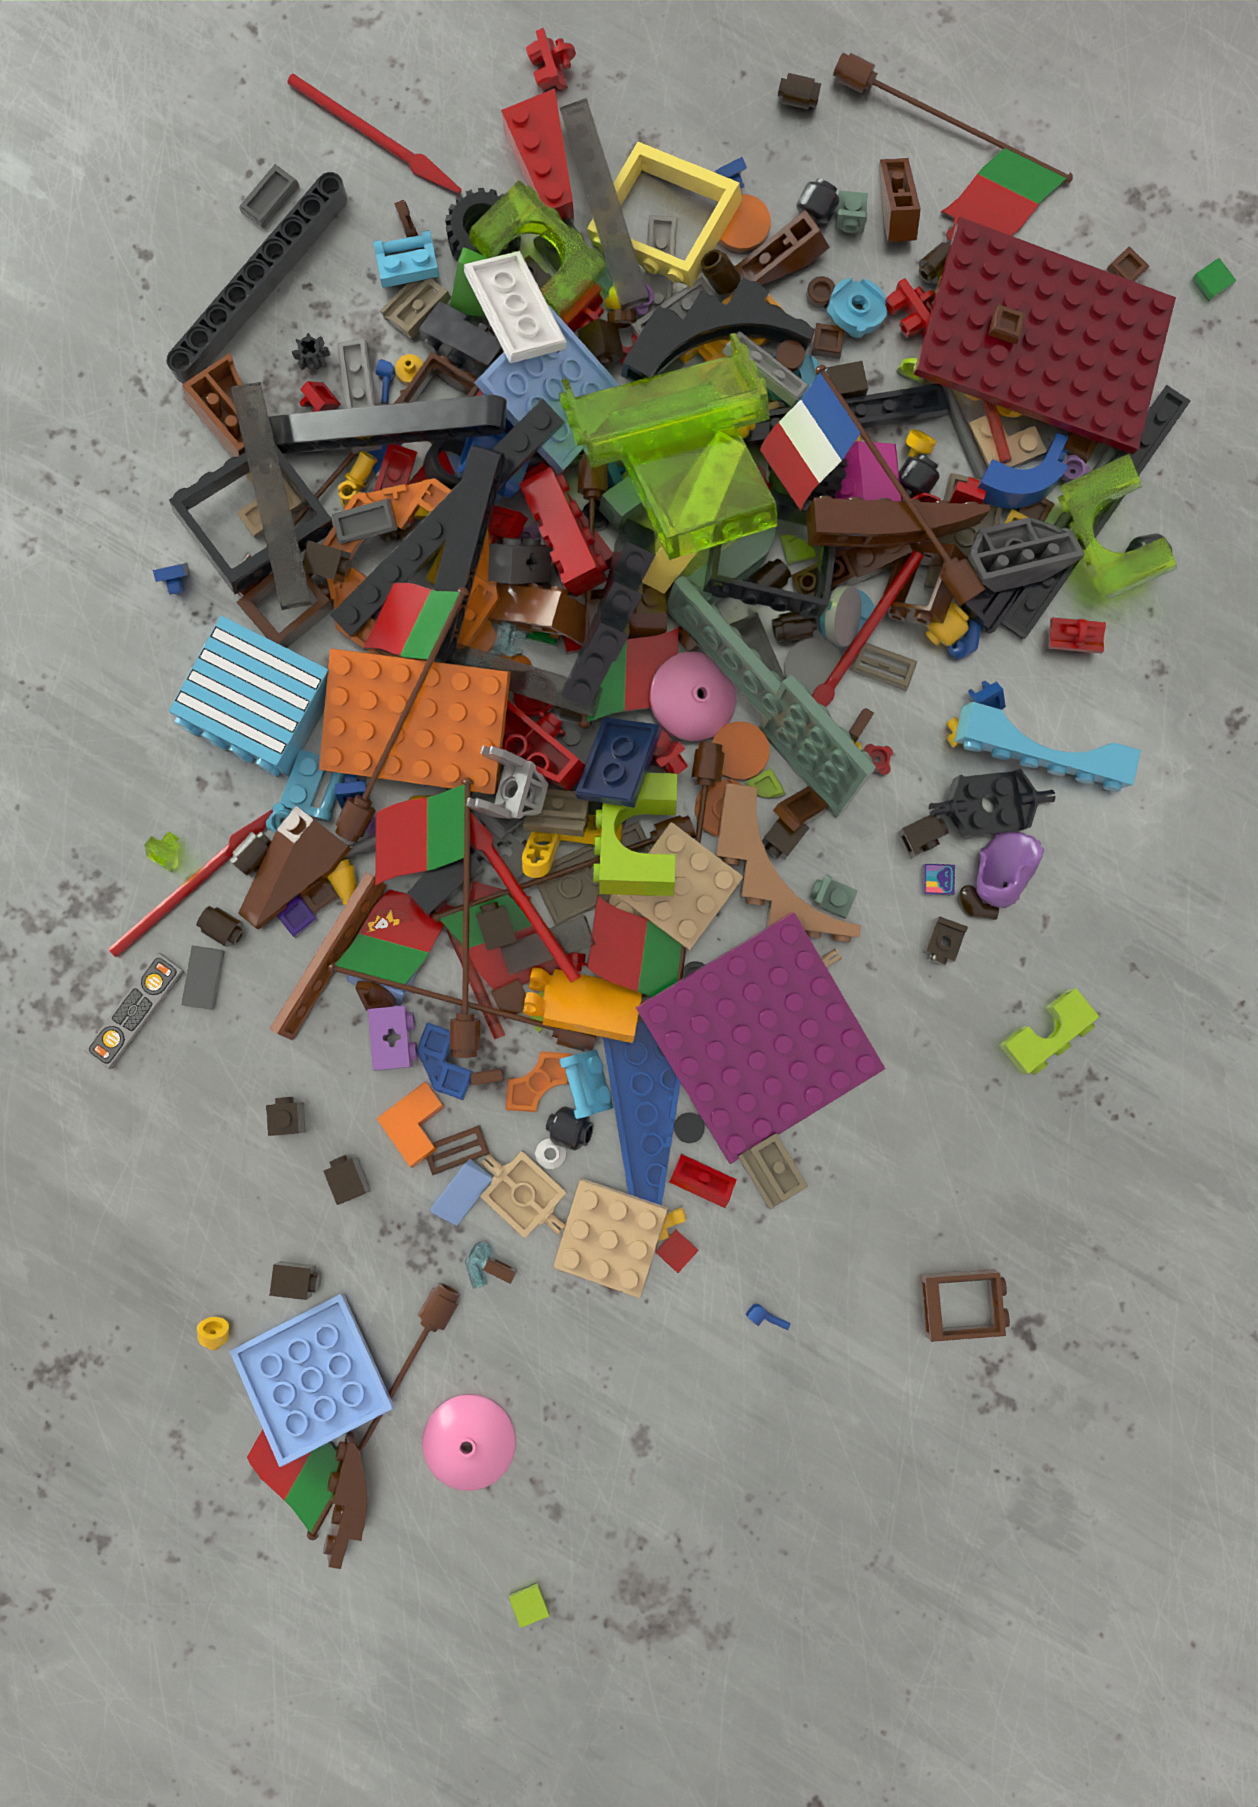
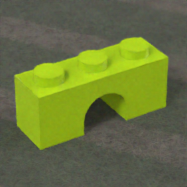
M1077 988L1067 990L1046 1007L1055 1023L1054 1031L1048 1038H1041L1034 1033L1030 1026H1023L999 1045L1021 1074L1032 1072L1035 1075L1048 1065L1046 1060L1054 1053L1057 1056L1061 1055L1072 1046L1069 1041L1075 1036L1083 1037L1095 1028L1093 1022L1100 1016Z

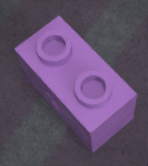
M405 1005L368 1009L373 1070L414 1067L413 1061L418 1060L416 1042H411L410 1030H415L414 1012H409V1008ZM392 1030L396 1034L401 1035V1040L396 1041L395 1047L392 1042L387 1041V1036L392 1035Z

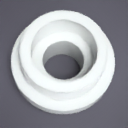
M550 1138L545 1139L536 1148V1160L546 1169H555L564 1162L566 1149L553 1144ZM547 1148L555 1149L556 1157L549 1160L545 1157Z

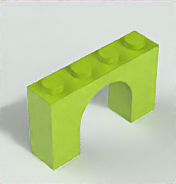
M647 773L634 808L603 803L602 810L596 809V828L602 829L601 836H595V855H600V864H594L593 882H599V894L674 896L676 854H645L631 851L620 843L615 833L620 824L632 816L641 814L676 815L677 774Z

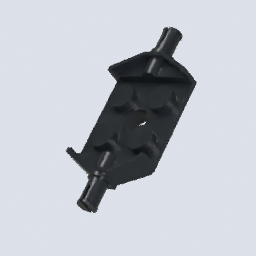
M1021 768L1010 772L964 777L959 775L953 779L946 801L929 804V810L934 809L929 814L931 816L946 814V817L949 816L963 837L1020 831L1031 828L1039 803L1054 802L1056 796H1051L1055 794L1052 789L1037 791ZM984 797L991 799L994 808L992 812H987L983 808L982 800Z

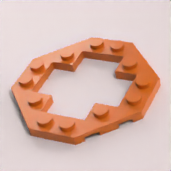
M432 478L419 483L403 484L384 488L380 491L355 494L343 511L388 498L392 502L397 526L405 530L420 506L431 512L452 490L437 479ZM333 526L322 545L351 553L350 559H352L364 539L341 545L338 542L335 526ZM488 529L455 651L468 649L501 599L498 582L488 581L491 544ZM353 566L348 577H345L344 582L327 578L334 609L367 578V576ZM372 618L355 637H350L336 621L335 624L338 631L364 648L376 619ZM381 649L366 650L372 654L402 657Z

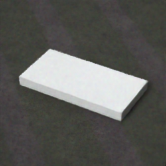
M520 251L464 264V273L510 363L566 349L567 341Z

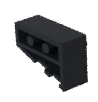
M439 301L419 327L422 344L434 354L439 352L449 358L456 368H462L465 371L471 372L478 379L504 351L497 337L487 332L489 330L487 325L480 323L476 327L467 321L468 316Z

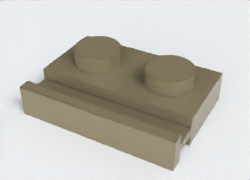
M431 278L410 282L380 312L386 320H389L392 325L412 339L419 332V327L437 303L441 301L446 304L451 299L448 290Z
M547 789L541 814L526 816L525 821H523L524 831L584 837V829L587 824L591 801L578 799L575 791Z
M776 1133L738 1156L769 1209L774 1208V1206L808 1187Z

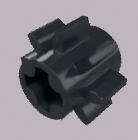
M307 333L306 337L301 340H295L298 350L292 351L294 359L299 360L298 365L301 370L307 367L314 374L316 369L322 366L327 367L325 357L331 354L328 347H323L325 342L321 336L315 339L311 337L310 333Z

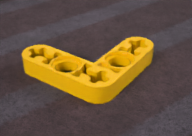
M588 814L584 837L531 831L522 854L523 873L532 878H539L548 874L560 840L595 845V836H601L602 829L596 828V815ZM622 823L615 833L620 842L622 841ZM541 841L550 842L548 845H537L536 843Z

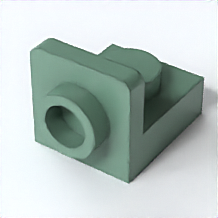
M839 191L838 196L840 200L837 205L835 229H840L847 233L864 232L868 214L866 212L868 193Z
M827 874L822 881L817 879L810 896L815 897L812 905L846 919L858 890L832 880V877Z

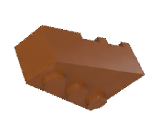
M230 353L182 384L187 404L232 457L242 455L249 450L251 445L258 441L263 442L262 433Z
M498 583L501 599L488 617L489 621L501 627L534 634V631L550 633V638L560 640L561 635H564L575 641L576 644L583 645L585 605L568 596V590L557 586H551V589L547 590L534 583H528L527 587L521 584Z

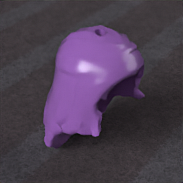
M1012 831L994 834V838L989 841L987 847L981 848L980 852L981 864L976 890L984 902H988L991 906L998 908H1007L1019 900L1021 893L1035 874L1043 857L1044 848L1041 847V842L1036 840L1035 837L1022 832Z

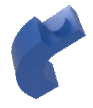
M1057 432L1041 464L1031 469H1015L992 459L978 488L987 491L983 502L1000 508L1015 509L1031 506L1046 498L1056 487L1068 465L1062 463L1068 452L1063 449L1068 437Z

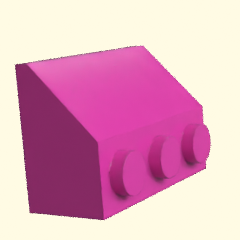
M862 441L855 442L844 457V459H847V466L844 468L846 477L842 479L841 484L843 486L840 491H836L834 499L860 497L863 500L889 498L892 501H902V496L867 444ZM873 442L900 482L896 445Z

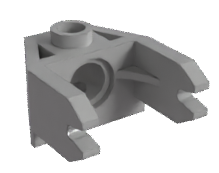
M482 745L480 753L491 760L503 764L504 769L494 804L481 799L468 798L466 805L488 816L519 819L523 816L541 814L549 784L543 775L536 770L534 762L526 761L515 754L494 746L489 748ZM528 790L530 791L529 798H527Z

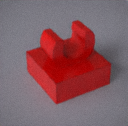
M307 381L300 389L305 395L300 401L301 407H309L312 404L314 406L312 412L337 410L341 405L324 382Z
M969 476L967 483L958 481L949 502L955 504L977 502L981 505L987 491L978 488L980 480Z

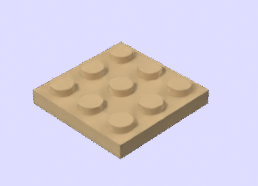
M670 822L647 854H676L674 896H616L687 950H691L744 877L674 823Z
M583 1178L580 1179L553 1268L640 1298L669 1208Z

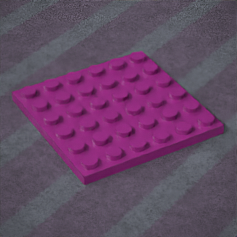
M791 912L635 1007L729 1164L737 1161L740 1154L775 1133L777 1135L781 1134L886 1069L794 912Z

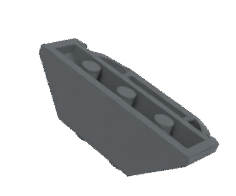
M1025 518L979 529L976 533L969 559L981 582L996 593L1044 581L1082 559L1085 553L1073 530L1064 527L1060 529L1047 522Z

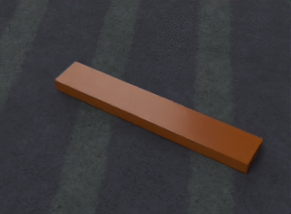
M367 872L365 873L271 1025L270 1030L290 1040L295 1037L333 975L329 973L328 965L331 962L337 963L351 946L373 907L386 889V884L382 882L375 886V877Z

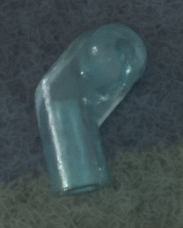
M485 1242L475 1244L465 1260L473 1289L487 1285L483 1269L492 1251L490 1245Z

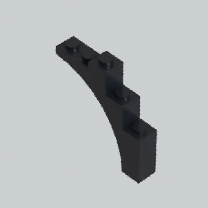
M743 277L727 305L723 304L718 297L707 295L700 291L684 319L680 318L675 311L664 309L657 305L623 361L621 376L647 390L659 373L676 358L695 347L716 340L733 338L739 331L748 338H762L779 343L786 340H794L800 343L806 352L816 329L810 327L806 321L796 319L785 313L781 307L767 303L769 291L764 289L760 283Z
M628 518L614 544L611 567L593 621L573 668L561 690L562 697L587 708L590 707L612 662L617 660L629 636V620L642 597V580L656 555L654 530Z
M471 791V798L475 799L481 793ZM470 808V812L485 826L479 819L482 813ZM470 847V882L484 871L480 863L483 858L472 847ZM464 858L440 868L425 871L423 876L407 892L429 918H432V914L435 911L441 910L463 890Z

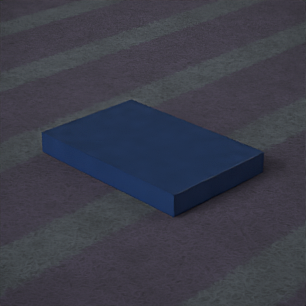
M603 717L577 786L576 797L581 800L634 808L662 732L660 725Z

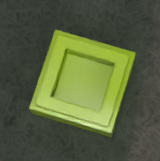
M539 1583L509 1595V1601L520 1628L550 1616Z

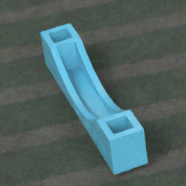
M971 702L962 707L954 742L964 744L963 748L969 751L980 752L981 750L992 752L991 756L1002 760L1014 758L1020 760L1019 764L1031 768L1042 766L1048 768V773L1059 776L1070 774L1076 776L1075 780L1082 783L1091 784L1098 782L1103 784L1104 789L1110 791H1121V788L1134 785L1141 753L1139 749L1114 742L1087 752L1053 750L1023 735L1008 720L1002 710L976 702Z

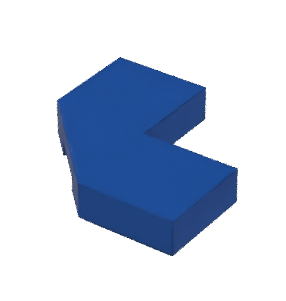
M427 1022L416 1051L428 1074L433 1089L464 1100L471 1082L470 1075L474 1071L446 1062L450 1052V1030Z

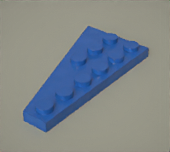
M642 1021L637 1022L633 1043L603 1037L628 1194L662 1205L681 1083L646 1024Z

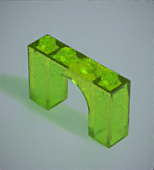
M518 180L471 227L469 242L487 259L496 257L514 238L521 235L534 234L551 242L559 253L561 268L540 291L547 304L562 318L592 285L602 277L607 263L599 251L591 249L583 241L576 229L569 228L561 220L560 215L554 208L547 207L539 199L538 194L532 187L525 186Z
M1129 454L1061 485L1060 489L1063 495L1057 497L1063 512H1071L1074 522L1070 523L1069 526L1077 540L1082 538L1086 548L1083 550L1085 553L1083 557L1087 568L1093 565L1097 574L1096 577L1092 578L1098 594L1105 593L1107 600L1177 569V564L1165 537L1125 553L1110 551L1104 548L1095 538L1094 524L1102 508L1108 503L1142 488L1141 480Z

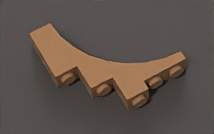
M727 783L724 789L715 855L721 857V860L729 865L739 866L740 860L745 861L740 897H747V904L764 906L765 900L769 901L766 928L794 912L808 937L821 938V932L833 934L832 940L851 943V937L859 938L861 925L837 920L814 909L799 898L780 878L767 856L760 837L756 814L757 787Z

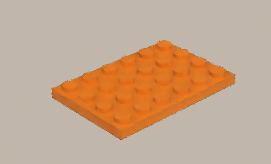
M330 649L319 770L372 777L427 662L426 660ZM433 662L378 778L452 789L463 785L461 783L464 778H471L474 784H471V791L497 794L500 763L483 756L480 752L482 745L489 748L494 746L502 749L511 672Z

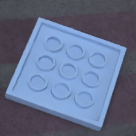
M549 306L567 341L566 349L510 363L503 352L474 383L485 395H497L507 400L506 418L513 426L542 398L566 422L537 451L559 474L572 462L629 395Z
M339 1294L230 1350V1354L279 1467L308 1454L395 1408L344 1294Z

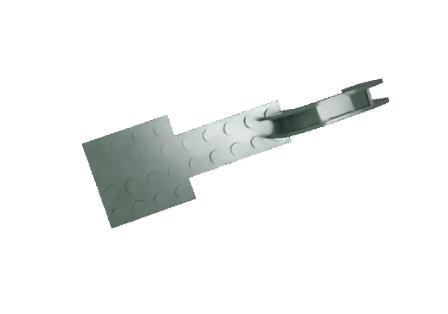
M660 453L602 494L599 511L619 531L623 528L627 518L634 520L679 488L702 455L663 461L662 453ZM737 467L732 481L757 487ZM728 507L727 515L738 526L741 537L721 552L717 575L745 581L766 560L775 538L776 519ZM707 563L687 578L682 575L673 583L667 602V611L760 713L763 720L759 729L766 735L767 740L806 784L830 806L829 809L838 817L847 809L876 769L871 757L867 752L860 750L854 744L846 729L839 727L834 722L828 709L815 701L803 682L797 681L792 674L782 681L776 672L770 671L765 666L759 653L746 645L739 631L726 623L719 609L713 605L721 598L703 591Z

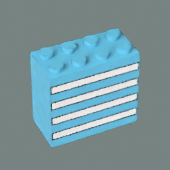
M221 615L172 703L169 712L176 717L175 723L183 727L182 729L197 737L202 733V737L222 750L229 746L228 750L235 753V756L250 764L253 760H256L255 764L271 775L278 777L282 773L289 777L299 750L304 749L324 712L329 669Z

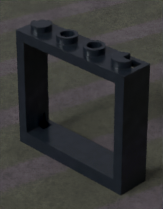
M270 437L263 442L258 441L254 443L242 455L231 457L222 467L214 472L205 473L199 478L198 482L188 488L179 489L169 499L173 513L234 595L277 569L291 556L294 558L305 551L308 540L318 543L327 537L333 527L332 518ZM270 458L278 466L315 517L231 569L188 510L251 472Z
M732 481L713 524L703 591L711 593L718 598L730 597L738 599L748 605L760 604L769 606L772 610L778 612L791 611L799 613L805 618H820L829 605L836 546H820L813 597L717 575L728 507L807 526L806 511L812 500L807 499L800 511L790 495Z

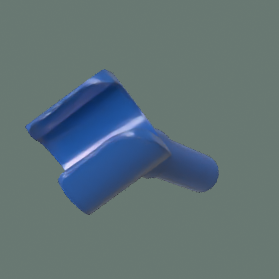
M380 359L376 366V375L383 377L381 403L388 404L391 380L394 379L396 372L391 362Z
M753 1304L746 1313V1316L757 1326L766 1319L769 1323L788 1330L790 1328L789 1322L773 1316L760 1304Z

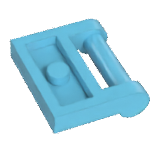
M430 230L422 231V235L383 243L382 240L373 241L382 288L439 277ZM425 247V249H418L411 252L385 256L386 254Z
M300 749L280 803L284 804L285 808L291 810L297 806L309 816L330 823L333 816L331 810L336 799L335 784L342 783L345 773H332L320 808L313 807L326 771L319 770L320 755Z
M597 1050L559 1059L561 1067L566 1070L576 1106V1110H574L576 1119L613 1108L611 1093L607 1088L603 1074V1065Z

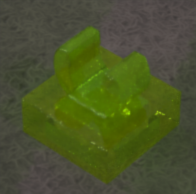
M171 832L166 833L161 841L151 836L144 844L146 857L172 873L179 864L177 854L180 846L177 843L179 837Z

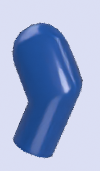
M975 621L967 622L969 628L965 633V637L959 639L955 644L948 646V651L953 658L963 659L978 649L982 625H978Z

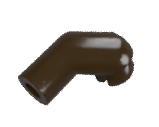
M966 885L961 888L959 902L969 916L997 920L998 907L982 903L974 886Z

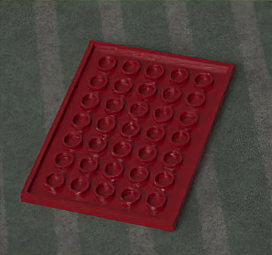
M960 217L955 225L913 375L1134 454L1140 446L1176 297ZM998 304L1026 313L1021 337L1017 344L988 335L994 309Z

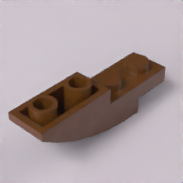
M912 544L868 548L854 547L848 551L843 549L835 553L831 591L840 585L852 586L890 569V565L911 555L914 550ZM818 562L791 575L799 594L814 596Z
M353 1432L346 1434L344 1442L339 1441L335 1460L339 1461L337 1471L330 1473L327 1491L331 1492L332 1504H335L331 1524H335L332 1535L327 1534L323 1554L327 1555L328 1567L341 1569L349 1539L362 1540L366 1519L367 1488L360 1449Z

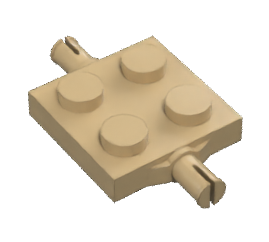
M523 1150L512 1162L504 1166L497 1162L491 1154L482 1161L481 1164L494 1177L490 1186L480 1197L524 1239L535 1227L546 1223L556 1235L561 1232L557 1226L563 1230L566 1224L560 1221L553 1212L556 1204L567 1191Z

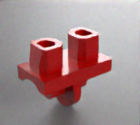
M544 28L535 31L538 40L525 48L534 66L545 61L546 66L533 73L537 85L542 90L554 85L560 91L568 88L562 66L563 69L571 67L570 61L576 55L574 45L564 43L563 38H558L555 41V47L554 41L551 38H547Z
M903 278L897 283L895 291L886 298V309L891 315L901 310L905 311L907 317L900 321L899 326L906 338L918 333L923 337L936 293L934 290L924 292L920 286L913 289L907 279Z
M579 280L570 291L571 297L577 301L574 306L570 307L561 300L553 307V310L573 333L578 328H582L598 319L604 313V309L600 306L603 303V298L600 295L602 287L596 282L591 287Z
M1052 617L1050 619L1048 648L1102 654L1104 652L1106 622Z
M662 730L650 764L662 768L665 773L678 775L688 767L680 755L685 748L680 742L670 740L669 735Z

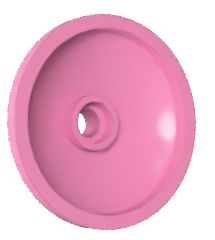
M693 651L683 652L669 658L657 669L650 686V704L656 720L666 732L678 739L696 742L714 737L724 725L730 722L735 710L736 692L733 683L706 654ZM697 689L703 691V699L697 696Z
M464 1394L450 1398L436 1408L425 1426L422 1440L425 1461L435 1477L449 1487L465 1491L485 1488L501 1478L511 1464L516 1445L514 1427L505 1410L493 1400L476 1394ZM463 1442H470L473 1449L470 1452H466L462 1449L461 1444Z

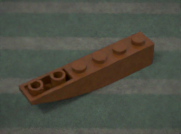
M820 496L813 499L806 511L808 546L868 548L898 546L930 540L905 501H892L889 498L863 500L860 497L833 499L831 496ZM911 499L937 538L980 524L990 511V505H980L977 502L955 504L941 500L930 503Z

